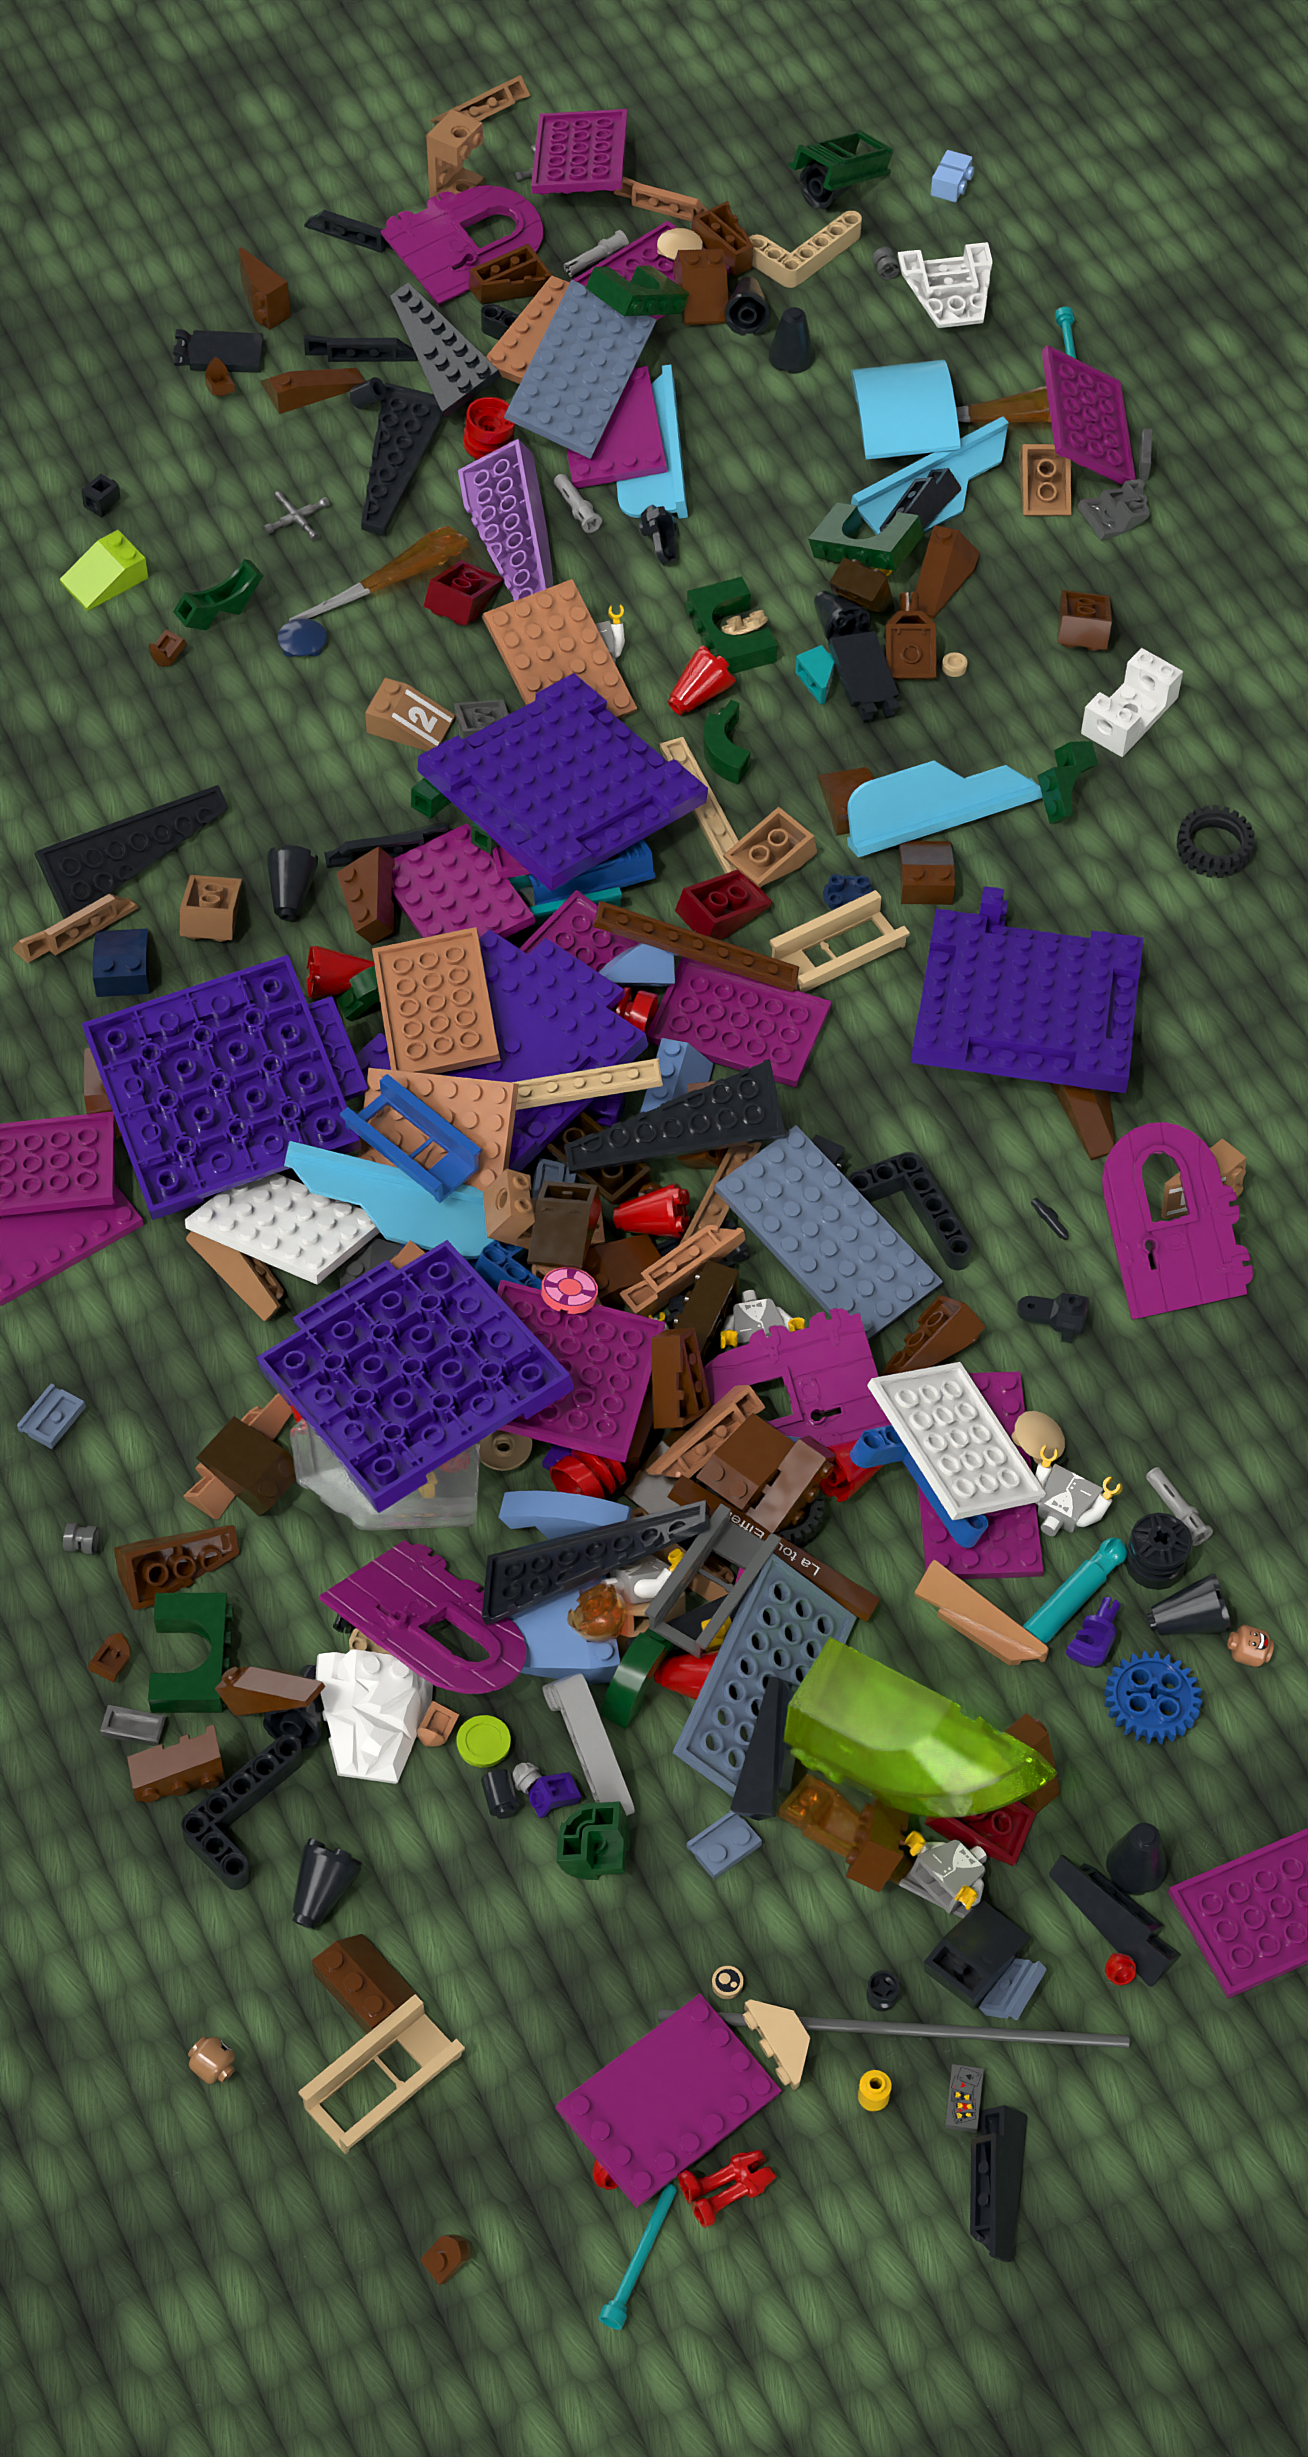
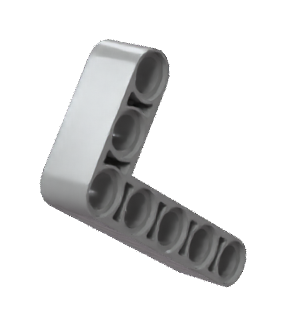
M581 1673L574 1674L544 1685L542 1687L549 1708L551 1711L560 1710L595 1802L620 1801L626 1815L633 1814L635 1812L633 1802L584 1676Z

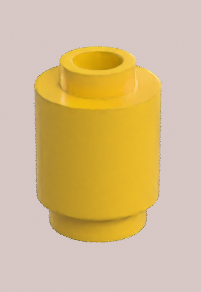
M879 2070L868 2071L862 2076L859 2084L858 2100L863 2108L869 2111H880L886 2107L891 2092L889 2077Z

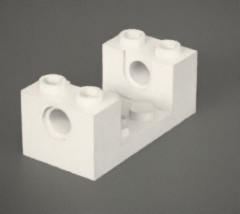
M1141 648L1127 663L1125 680L1119 689L1110 698L1099 692L1085 707L1081 734L1123 757L1177 700L1183 671Z

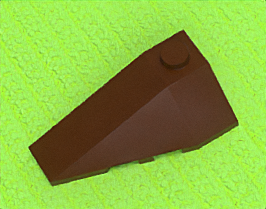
M357 368L289 371L261 380L262 386L279 414L350 392L352 387L365 382Z
M934 525L915 593H919V611H923L930 619H934L949 602L951 595L962 587L964 580L967 577L970 578L975 571L980 552L959 530Z
M1050 1083L1090 1160L1108 1156L1110 1150L1115 1145L1109 1091Z
M939 1295L917 1320L920 1326L915 1333H908L905 1337L906 1346L904 1349L892 1356L879 1377L929 1368L966 1348L969 1344L974 1343L979 1338L985 1325L966 1303Z
M228 1525L142 1540L114 1547L118 1576L132 1609L136 1610L155 1605V1593H175L181 1588H186L193 1584V1581L206 1572L215 1570L237 1556L239 1548L235 1526Z
M250 1666L243 1668L233 1667L227 1670L222 1675L223 1680L215 1690L234 1716L308 1707L326 1686L322 1681L287 1670Z

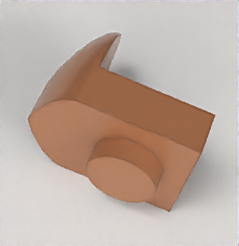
M434 1701L430 1702L417 1728L418 1738L427 1747H438L445 1744L459 1714Z

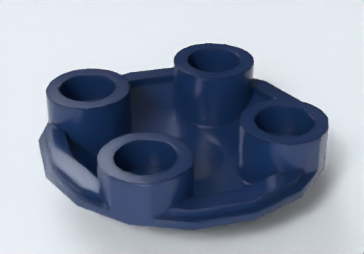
M302 618L286 623L279 630L277 638L285 656L310 655L315 657L322 653V647L325 645L327 635L320 623Z
M834 874L829 877V883L825 885L823 898L827 906L835 910L873 892V888L870 886V880L866 876L854 877Z

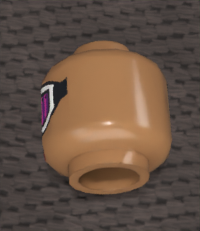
M217 2036L210 2038L202 2037L188 2053L190 2057L189 2068L206 2084H213L218 2080L223 2083L235 2070L232 2066L235 2060L234 2051Z

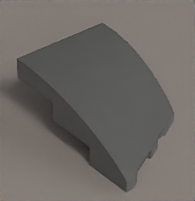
M1143 479L1125 481L1122 488L1103 490L1098 498L1080 500L1077 508L1101 541L1123 534L1149 517V507L1146 504L1147 495H1144L1143 492L1145 484Z

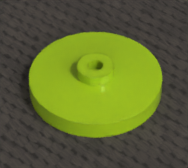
M489 1715L475 1716L467 1720L460 1727L457 1734V1749L460 1756L468 1764L475 1767L487 1768L497 1765L505 1759L511 1747V1736L507 1726L498 1718Z

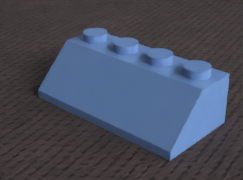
M662 1038L656 1059L659 1058L663 1086L647 1088L641 1112L650 1111L659 1107L662 1103L686 1094L689 1083L709 1082L713 1063L689 1043Z

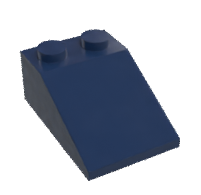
M148 928L97 931L95 933L93 982L96 997L149 994Z

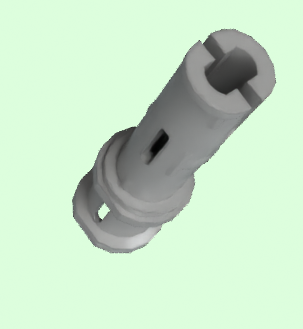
M618 230L614 236L600 240L595 248L565 263L564 269L570 277H573L603 258L607 259L628 246L629 241L626 235L621 230Z
M557 475L554 479V484L573 508L572 514L575 519L580 520L585 532L592 533L596 531L602 523L600 515L594 513L592 504L581 497L567 475Z
M1156 1467L1147 1473L1146 1479L1176 1518L1180 1519L1188 1527L1192 1537V1546H1197L1206 1541L1212 1535L1213 1529L1204 1524L1198 1516L1199 1511L1196 1507L1189 1506L1160 1467Z

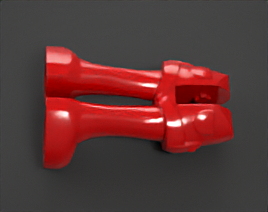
M762 2150L748 2153L740 2152L730 2158L729 2165L707 2177L696 2178L689 2170L678 2174L682 2193L689 2205L692 2204L693 2214L703 2228L713 2225L716 2220L715 2215L726 2205L745 2195L749 2198L758 2196L777 2177L771 2166L762 2168L753 2174L750 2173L766 2162L767 2159ZM735 2180L736 2183L725 2191L709 2199L702 2198L712 2190Z

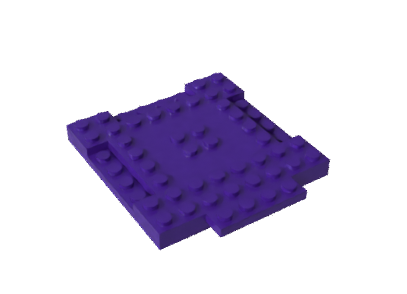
M489 929L479 938L500 1061L433 1075L511 1083L631 1063L648 1047L646 1033L611 1011L625 996L624 989L546 937L529 954H526ZM381 1033L356 1055L366 1084L369 1068L391 1070L386 1035L384 1036ZM596 1097L516 1110L508 1169L517 1172L523 1170Z
M288 955L81 1023L152 1220L204 1203L205 1197L290 1169V1167L284 1166L290 1141L340 1154H347L361 1149L359 1136L351 1129L346 1128L345 1120L340 1117V1113L347 1108L345 1101L368 1092L364 1076L333 997L307 1004Z
M448 1240L399 1270H396L388 1260L384 1261L293 1317L294 1324L300 1331L256 1357L263 1375L289 1406L292 1405L345 1468L350 1480L378 1513L428 1483L426 1477L428 1473L513 1419L522 1415L527 1420L574 1390L572 1378L568 1371Z

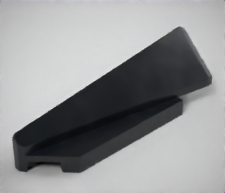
M327 210L311 215L304 224L306 228L380 253L385 248L393 250L381 234L383 229Z
M949 468L931 469L927 478L914 479L880 526V532L888 526L898 512L919 515L923 529L961 491V486Z
M443 821L388 836L345 841L337 849L324 852L326 867L348 866L378 846L394 859L447 833V823Z
M1060 1855L1049 1872L1050 1878L1118 1953L1128 1955L1134 1960L1136 1965L1135 1972L1148 1986L1155 1985L1182 1955L1156 1936L1164 1925L1093 1866L1083 1863L1079 1868L1065 1855Z
M1006 2105L980 2110L982 2136L971 2138L970 2234L990 2251L989 2255L992 2258L1003 2262H1011L1028 2118L1025 2113Z

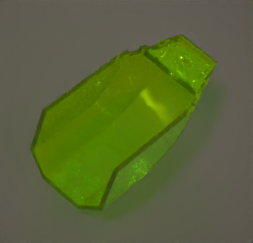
M829 1637L788 1705L784 1742L792 1748L790 1754L801 1760V1763L810 1770L823 1772L824 1776L832 1782L840 1785L843 1781L868 1796L904 1812L930 1817H963L981 1814L1007 1806L1028 1796L1053 1779L1057 1774V1771L1038 1751L1005 1732L1001 1733L995 1730L987 1721L980 1717H977L974 1722L959 1713L962 1707L831 1637Z

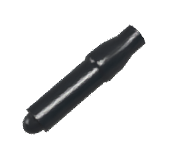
M1034 1198L1031 1201V1205L1035 1208L1037 1214L1060 1239H1068V1230L1058 1220L1057 1213L1051 1207L1043 1204L1038 1198Z

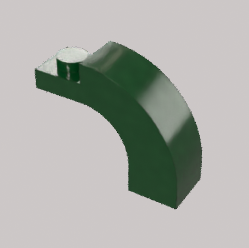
M730 700L725 708L722 707L717 715L711 712L708 714L704 723L703 753L708 765L716 774L738 785L750 769L751 752L734 745L727 738V735L739 720L740 703Z
M375 966L365 969L349 980L352 987L337 998L345 1019L351 1022L373 1004L380 1001Z
M649 1627L644 1633L640 1632L625 1653L610 1682L600 1715L626 1729L640 1712L644 1694L655 1671L675 1644L650 1630Z

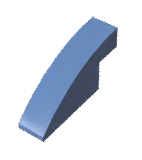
M639 943L620 953L598 973L620 986L663 987L675 984L674 956L680 955Z
M515 1491L504 1493L499 1518L510 1529L535 1526L550 1540L629 1520L632 1509L619 1503L578 1494L551 1491Z

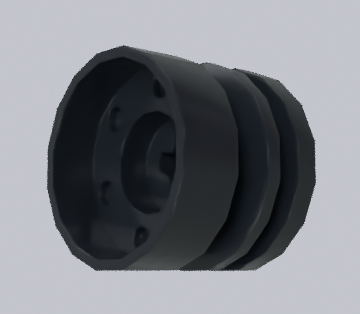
M1159 1512L1148 1514L1138 1520L1131 1531L1127 1547V1557L1125 1559V1566L1131 1578L1137 1584L1154 1590L1167 1589L1178 1583L1185 1573L1191 1551L1192 1537L1188 1527L1173 1515Z

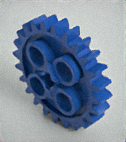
M1143 1651L1141 1659H1138L1133 1653L1131 1654L1130 1663L1122 1659L1120 1668L1114 1666L1112 1676L1107 1678L1106 1685L1108 1686L1104 1690V1696H1107V1698L1105 1699L1104 1706L1111 1707L1108 1717H1117L1115 1727L1126 1726L1124 1735L1129 1734L1131 1731L1135 1732V1741H1138L1143 1735L1146 1736L1147 1744H1150L1152 1737H1156L1159 1744H1162L1164 1736H1167L1173 1742L1176 1732L1184 1736L1186 1727L1191 1729L1194 1719L1198 1718L1200 1712L1198 1708H1200L1202 1700L1198 1698L1201 1688L1195 1687L1197 1677L1188 1678L1191 1669H1179L1181 1660L1176 1661L1174 1664L1170 1663L1171 1658L1169 1654L1162 1660L1159 1657L1158 1651L1155 1652L1153 1658H1149L1147 1652ZM1139 1679L1142 1680L1145 1684L1138 1685L1135 1682H1133V1680ZM1163 1684H1171L1174 1686V1689H1168ZM1131 1706H1138L1143 1711H1134L1131 1709ZM1161 1710H1168L1173 1715H1164L1161 1713Z

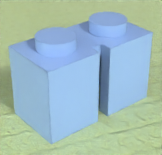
M947 150L932 177L931 196L956 202L960 194H964L967 180H971L973 177L972 156Z

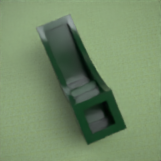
M244 559L233 574L218 585L200 592H185L173 612L185 627L207 631L218 611L240 615L264 575L251 560Z
M1092 741L1069 742L1055 749L1054 754L1058 767H1053L1037 775L1049 824H1056L1073 816L1071 796L1074 783L1080 773H1084L1098 765Z

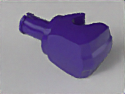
M1104 1597L1096 1616L1089 1615L1085 1617L1082 1623L1083 1629L1077 1631L1076 1638L1071 1641L1066 1649V1655L1071 1660L1091 1668L1104 1663L1117 1634V1630L1112 1624L1117 1611L1120 1609V1603L1117 1600H1114L1111 1608L1108 1609L1112 1598Z

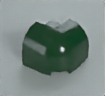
M620 1801L580 1805V1809L571 1814L565 1823L561 1822L558 1833L556 1861L566 1874L585 1880H599V1875L625 1874L626 1853L630 1850V1833L627 1815Z

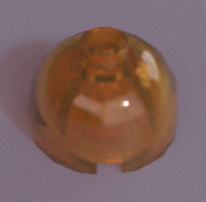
M604 1583L598 1584L580 1595L577 1599L579 1605L575 1611L570 1608L567 1621L569 1626L581 1638L594 1643L616 1638L622 1632L628 1614L627 1605L620 1592L614 1585L610 1584V1587H607Z

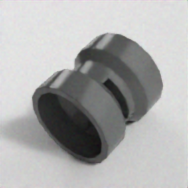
M882 247L874 252L872 261L877 268L880 278L890 280L896 277L900 272V265L895 259L893 250L889 247Z
M68 1522L63 1537L64 1551L74 1552L75 1550H82L84 1554L94 1555L99 1540L98 1526L88 1525L87 1527H80L78 1523Z

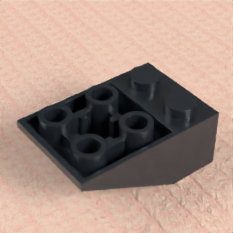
M981 1900L941 1939L924 1960L925 1973L975 2010L1031 1940V1936L985 1901Z

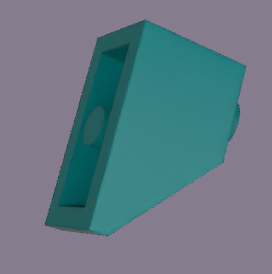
M822 645L797 655L795 673L820 705L825 704L835 667L831 653H828Z

